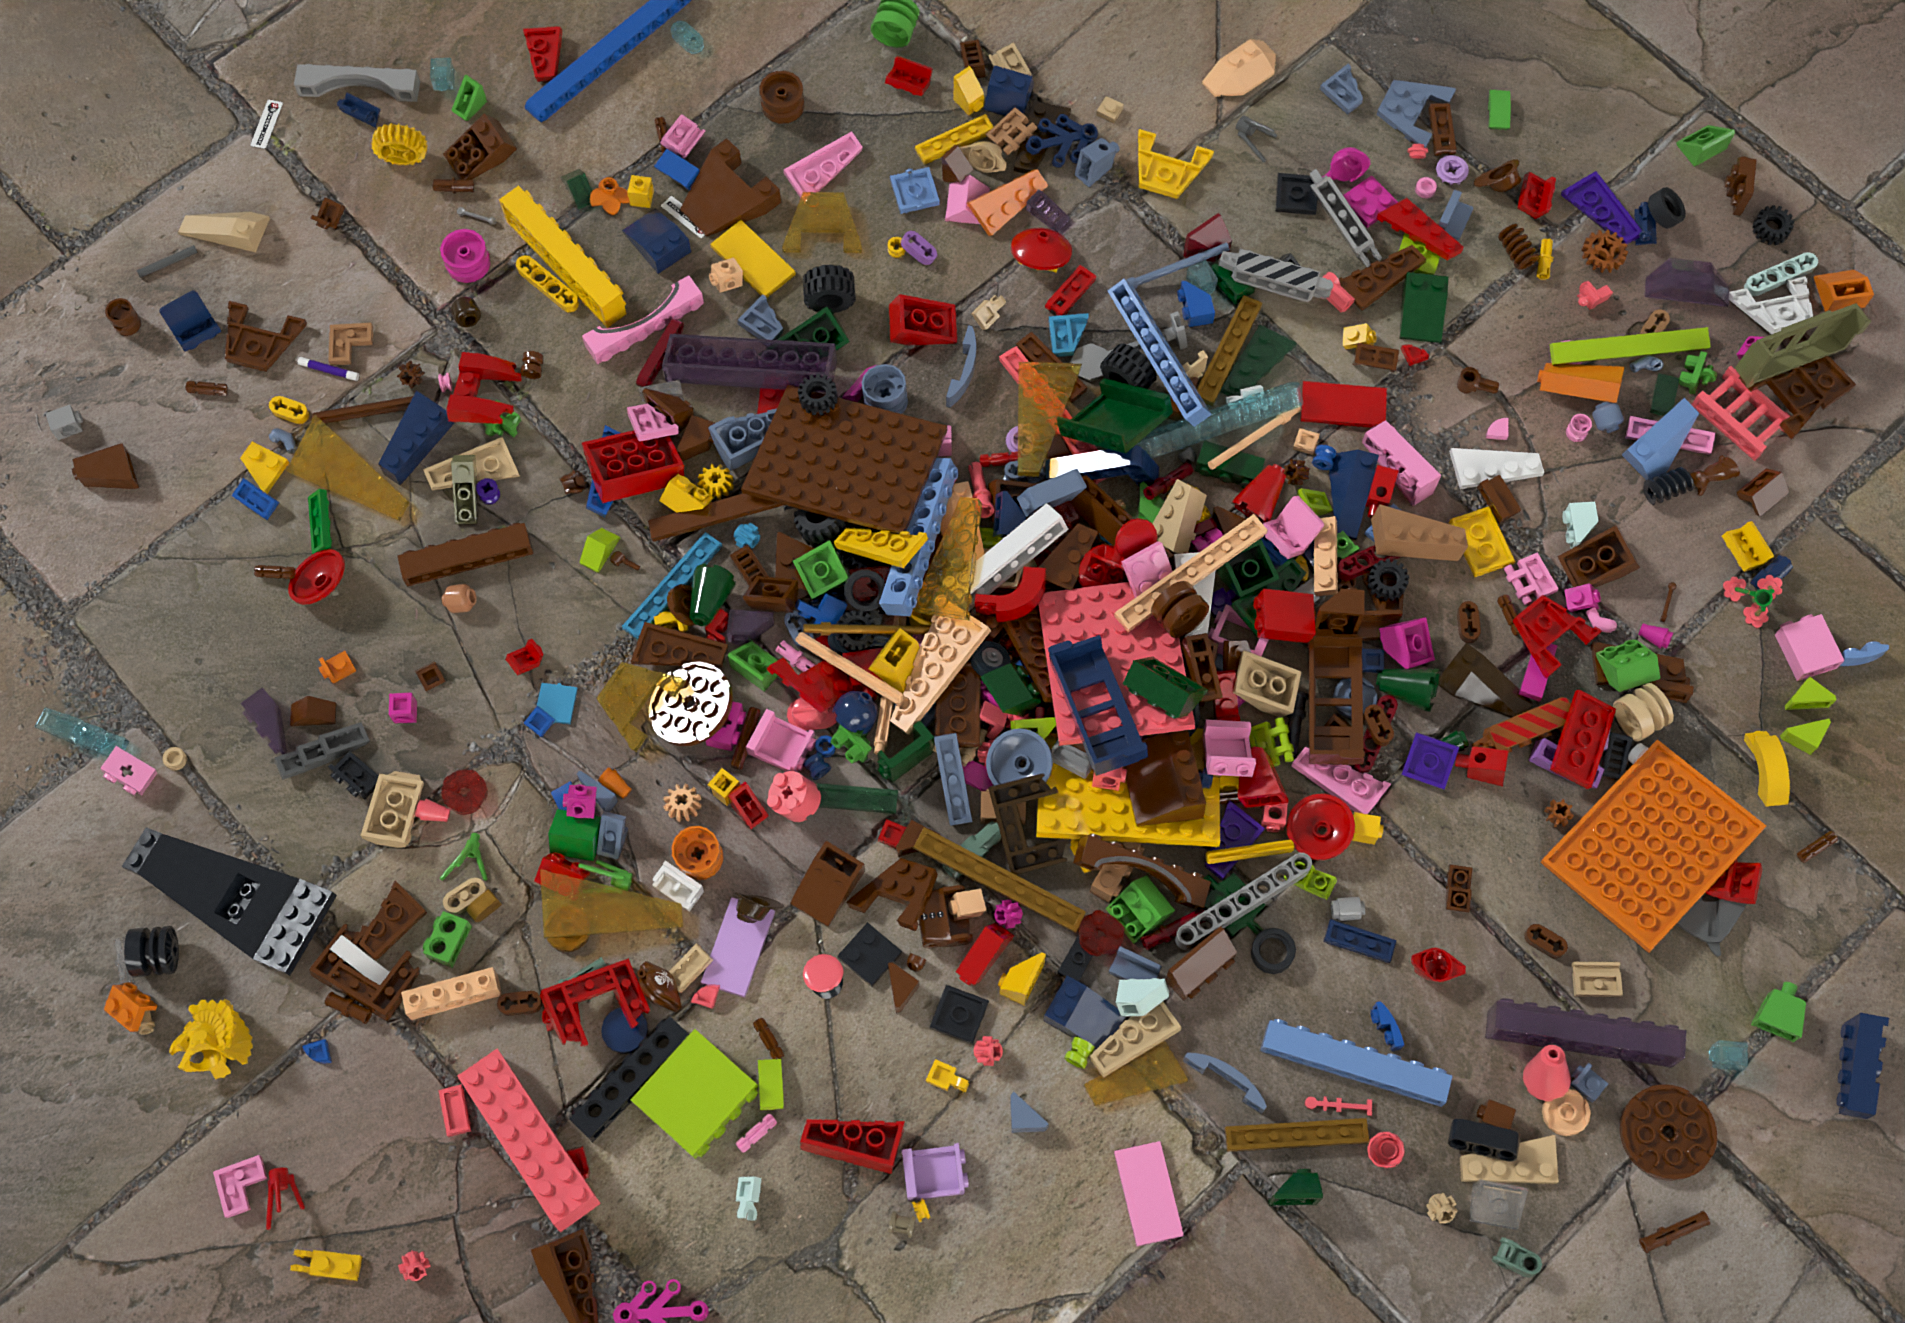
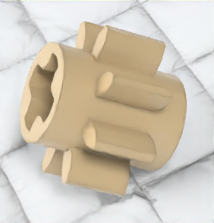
M1444 1193L1435 1194L1426 1205L1429 1210L1427 1214L1432 1221L1437 1219L1440 1224L1448 1223L1454 1219L1455 1213L1458 1212L1455 1207L1457 1203L1452 1196L1446 1197Z

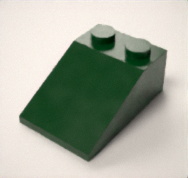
M1407 272L1402 289L1399 339L1441 343L1448 296V276Z

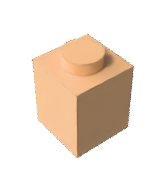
M981 889L955 893L948 902L949 912L953 914L954 921L980 917L986 911Z

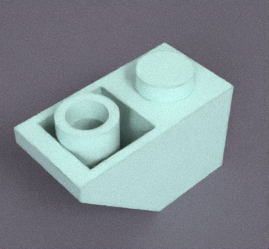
M1595 502L1569 503L1566 510L1563 511V523L1567 525L1566 542L1570 543V549L1580 545L1598 523Z
M1165 979L1119 980L1116 1005L1121 1016H1144L1168 998L1170 992Z

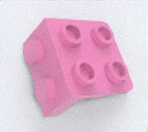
M1299 496L1292 497L1277 519L1263 523L1268 530L1265 537L1287 559L1302 555L1324 527L1323 521Z

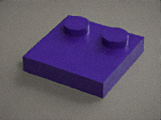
M1416 732L1401 775L1445 790L1459 746Z

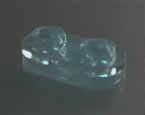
M676 21L672 24V38L687 52L696 54L703 50V37L685 21Z

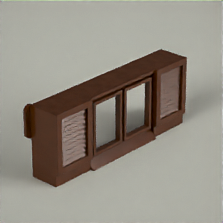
M1315 629L1316 635L1309 641V764H1363L1365 755L1363 751V634H1334L1331 629ZM1316 678L1351 679V698H1316ZM1316 706H1351L1352 727L1316 726Z

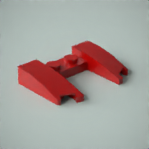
M462 352L458 365L459 375L453 395L450 394L446 408L448 421L502 424L503 419L500 415L503 412L512 414L514 406L478 398L477 394L481 379L522 381L521 374L516 373L514 370L517 369L516 363L494 356Z
M629 958L541 990L540 998L562 1045H566V1041L581 1042L580 1046L584 1047L589 1044L574 1009V1004L613 990L631 1029L638 1025L636 1019L643 1012L647 1014L650 1012Z

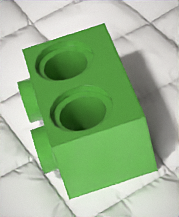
M443 911L441 916H438L434 921V931L431 937H428L424 942V955L428 959L453 968L472 925L468 920ZM456 924L454 931L446 932L447 926ZM446 945L444 952L436 953L438 946Z

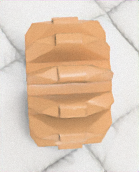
M676 784V790L668 789L670 796L663 798L664 802L667 803L664 805V810L669 811L668 816L670 818L676 816L678 822L682 820V817H685V820L689 822V815L697 817L696 810L702 807L701 803H699L701 796L696 794L697 790L695 787L689 789L688 784H685L683 789H680L679 784ZM680 801H682V802H685V801H686V804H685V805L682 804V803L679 804V802H680Z

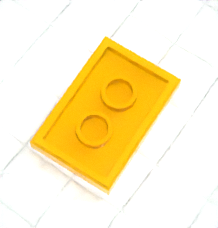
M1489 506L1449 520L1450 525L1465 529L1468 547L1464 552V556L1474 578L1515 564L1516 561Z

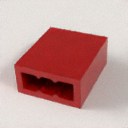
M1263 589L1255 597L1254 609L1257 612L1255 629L1257 630L1258 638L1308 643L1316 635L1314 594Z

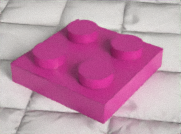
M1372 175L1343 195L1366 228L1378 221L1376 219L1378 213L1398 203Z

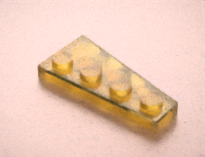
M1163 1041L1104 1078L1100 1075L1083 1086L1094 1106L1122 1100L1126 1097L1187 1083L1188 1079L1166 1041Z

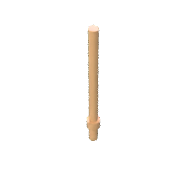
M1295 404L1288 410L1279 412L1276 418L1209 461V468H1216L1280 424L1284 425L1289 422L1292 416L1301 411L1300 405Z

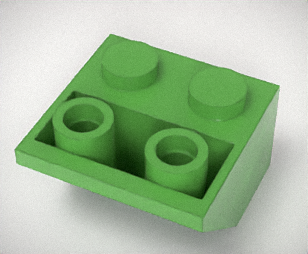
M1628 640L1624 644L1606 647L1603 651L1596 652V657L1609 684L1619 692L1660 679L1657 655L1638 640Z
M1147 875L1133 881L1106 908L1133 944L1160 926L1175 911Z

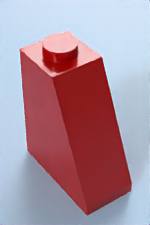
M1251 747L1252 758L1256 759L1255 769L1252 777L1239 776L1237 798L1246 808L1288 803L1289 799L1270 756L1262 747Z
M998 923L985 926L956 970V973L960 975V980L968 985L980 983L1015 935L999 926Z

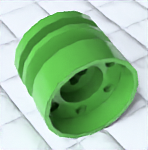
M881 0L877 14L871 24L873 36L879 42L890 47L902 48L907 46L914 32L913 28L916 26L920 16L917 4L912 0Z

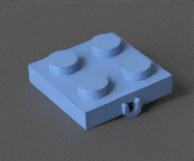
M929 167L914 171L913 169H907L905 173L890 176V182L900 214L940 205Z

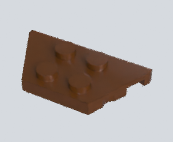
M777 532L775 578L798 580L796 604L798 599L810 598V595L793 560L814 548L781 532Z

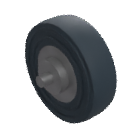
M984 641L973 653L970 661L974 671L982 676L1011 663V658L1008 651L999 643Z

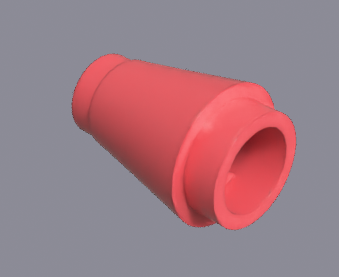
M420 799L415 817H419L420 820L447 822L451 809L429 799Z

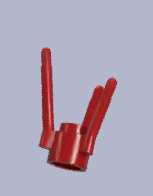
M286 1167L275 1168L269 1171V1180H267V1230L271 1229L274 1191L278 1213L281 1212V1191L286 1190L288 1184L291 1186L300 1209L305 1208L295 1184L294 1174H289Z

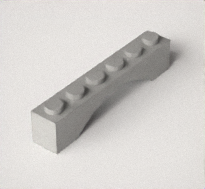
M297 64L294 86L299 96L320 97L329 91L347 86H367L382 90L397 101L417 102L420 79L417 71L412 69Z

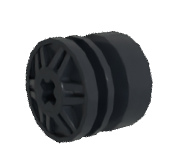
M172 926L154 927L151 932L147 927L128 930L124 942V957L127 971L131 977L149 976L152 971L156 975L175 973L179 961V945L177 934Z

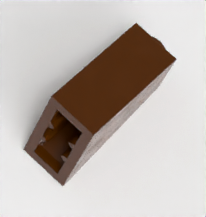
M123 443L72 459L74 468L71 469L75 480H80L84 487L139 488L130 453Z

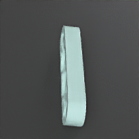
M1803 253L1750 276L1744 285V289L1747 288L1752 296L1761 295L1786 284L1790 279L1800 278L1813 272L1818 264V258L1812 253ZM1785 267L1793 268L1795 274H1788L1785 271ZM1771 274L1776 276L1777 281H1770L1767 278V275ZM1762 281V283L1758 286V288H1757L1756 286H1753V287L1751 286V284L1757 285V284H1759V283Z

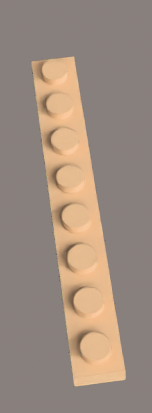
M1253 514L1114 613L1115 618L1127 632L1131 631L1152 616L1151 607L1155 599L1169 586L1180 581H1188L1192 586L1196 585L1266 535L1268 530Z

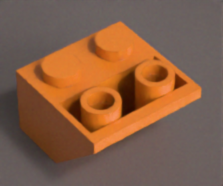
M1856 270L1815 275L1813 277L1825 312L1829 310L1834 312L1855 303L1860 308H1864L1874 296L1868 277Z

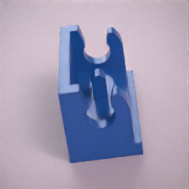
M668 149L665 150L654 165L655 169L677 181L688 190L691 189L700 172L697 167Z

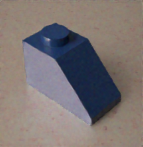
M1007 491L996 494L993 537L1004 538L1026 521L1025 514Z

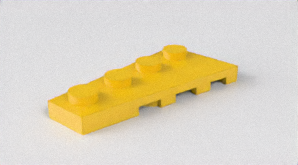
M846 528L834 541L837 549L904 568L925 544L928 537L923 532H919L918 535H910V532L902 531L900 534H891L890 531L886 530L874 533L871 529Z

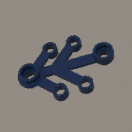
M1065 114L1058 116L1056 125L1052 124L1049 119L1043 118L1038 124V129L1041 132L1049 131L1057 135V137L1042 140L1038 136H1032L1026 143V149L1030 154H1038L1044 148L1062 144L1058 154L1052 159L1053 166L1061 168L1065 163V156L1072 142L1080 140L1077 149L1073 150L1070 155V160L1077 164L1079 158H1076L1074 155L1079 156L1080 151L1088 143H1093L1098 137V131L1095 125L1091 123L1080 125L1069 119ZM1067 126L1075 132L1069 133L1062 128Z

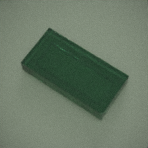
M1661 373L1657 375L1650 413L1665 416L1674 408L1679 378Z

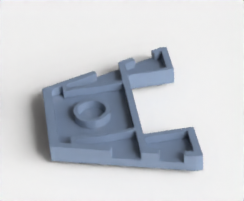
M1393 80L1377 111V115L1395 130H1400L1408 141H1413L1415 144H1424L1426 148L1432 134L1415 127L1416 121L1428 99L1439 104L1450 103L1456 89Z

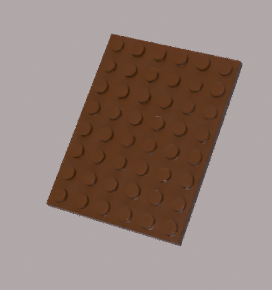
M787 385L741 488L742 493L876 530L890 531L891 534H900L902 531H907L948 431L947 426L842 398H837L838 402L835 404V408H829V413L823 411V415H819V412L816 415H812V411L807 413L800 404L798 396L799 387ZM813 392L810 397L819 399L826 394Z

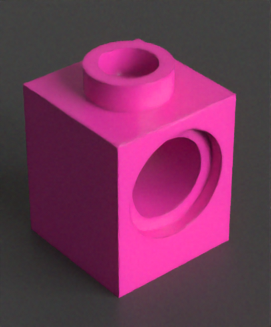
M412 693L389 694V716L394 724L417 723V701Z

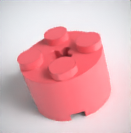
M788 771L774 776L773 783L769 789L767 804L776 813L790 821L803 822L807 820L805 819L810 814L813 815L817 811L821 801V794L813 781L798 772Z

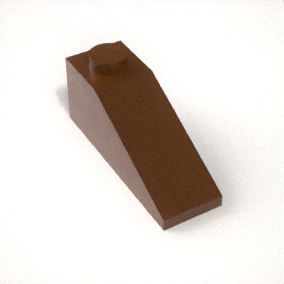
M1208 634L1186 636L1180 643L1185 667L1191 680L1208 689L1200 702L1222 699V691Z

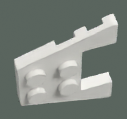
M1806 276L1788 280L1787 288L1792 294L1790 296L1756 302L1747 288L1729 292L1728 299L1771 334L1780 332L1783 327L1813 317Z

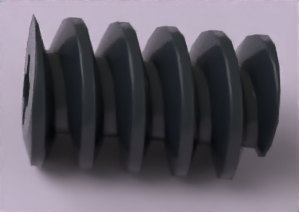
M1682 467L1648 479L1643 485L1645 497L1653 506L1656 501L1663 503L1664 499L1670 500L1672 496L1678 497L1679 493L1686 494L1687 490H1694V482L1691 475Z

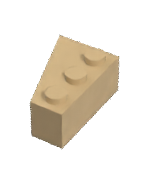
M1178 479L1155 518L1153 525L1157 530V540L1163 543L1164 547L1177 554H1183V552L1189 551L1191 540H1195V525L1197 521H1200L1207 495Z

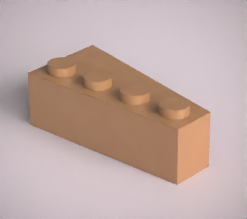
M1381 504L1371 518L1377 555L1459 561L1468 547L1465 529Z

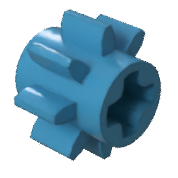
M752 523L748 525L740 524L734 532L736 545L740 548L748 545L753 549L761 537L757 531L758 527Z

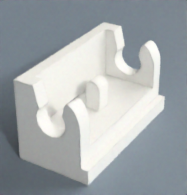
M666 860L653 878L654 883L652 886L688 911L692 909L704 893L701 884Z

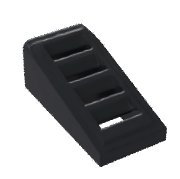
M1610 732L1608 748L1604 752L1602 768H1604L1602 776L1619 780L1624 775L1633 737ZM1613 742L1623 743L1624 748L1613 745ZM1616 750L1623 752L1622 756L1611 754V751ZM1610 758L1621 760V765L1609 762ZM1608 766L1620 769L1619 773L1607 771Z

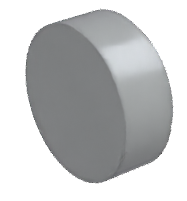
M1642 743L1637 744L1629 753L1628 761L1634 764L1649 748Z

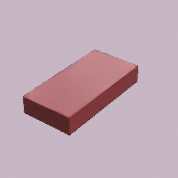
M463 1085L438 1090L447 1136L452 1137L471 1132Z

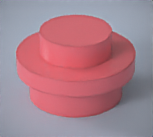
M1413 144L1412 147L1408 148L1409 157L1413 159L1426 158L1428 148H1425L1424 144Z

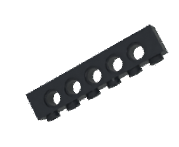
M671 1016L667 1020H661L655 1027L656 1031L650 1037L646 1036L639 1043V1048L633 1054L629 1053L623 1059V1065L617 1071H611L605 1078L606 1082L600 1088L596 1087L588 1096L589 1099L572 1111V1117L569 1120L592 1143L632 1103L631 1099L688 1037L689 1033ZM661 1039L669 1040V1044L665 1048H658V1042ZM652 1056V1062L649 1065H642L641 1060L643 1057ZM628 1073H635L636 1076L632 1082H624V1078ZM618 1090L619 1094L616 1099L609 1100L607 1098L610 1091ZM593 1108H602V1112L598 1117H591Z

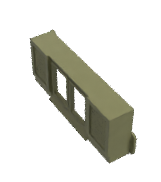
M1857 303L1834 312L1829 310L1783 327L1780 332L1758 339L1752 343L1735 369L1746 383V387L1749 388L1754 383L1846 349L1854 337L1863 333L1872 321L1867 318ZM1817 327L1807 341L1797 344L1807 330ZM1795 335L1785 349L1775 352L1784 338Z

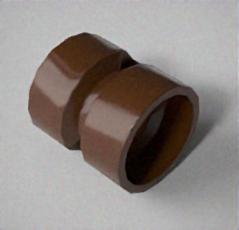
M117 298L107 304L105 314L117 333L123 336H131L140 329L141 319L128 300Z

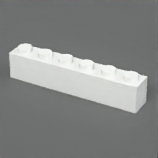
M1046 503L946 585L953 598L969 612L975 607L976 594H991L1068 530L1062 516Z

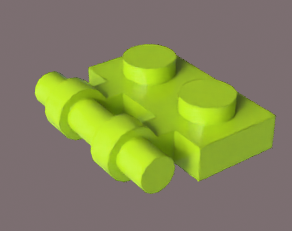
M1283 717L1275 719L1276 727L1272 729L1267 721L1251 727L1249 736L1251 747H1262L1270 756L1274 767L1281 765L1280 755H1284L1285 762L1294 760L1292 753L1294 752L1293 744H1290L1288 737L1289 728L1288 725H1285ZM1279 736L1281 746L1276 747L1274 737Z

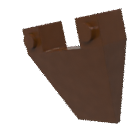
M727 138L711 149L680 208V211L706 237L729 229L740 220L745 223L763 216L781 203L780 189L767 176L750 188L734 172L742 164L740 151Z

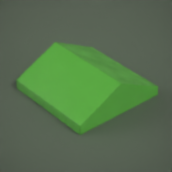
M831 540L793 560L811 599L835 590L844 584L849 577Z

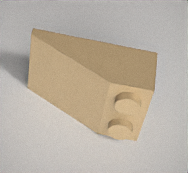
M1243 650L1233 693L1260 711L1279 718L1284 717L1294 711L1301 671Z

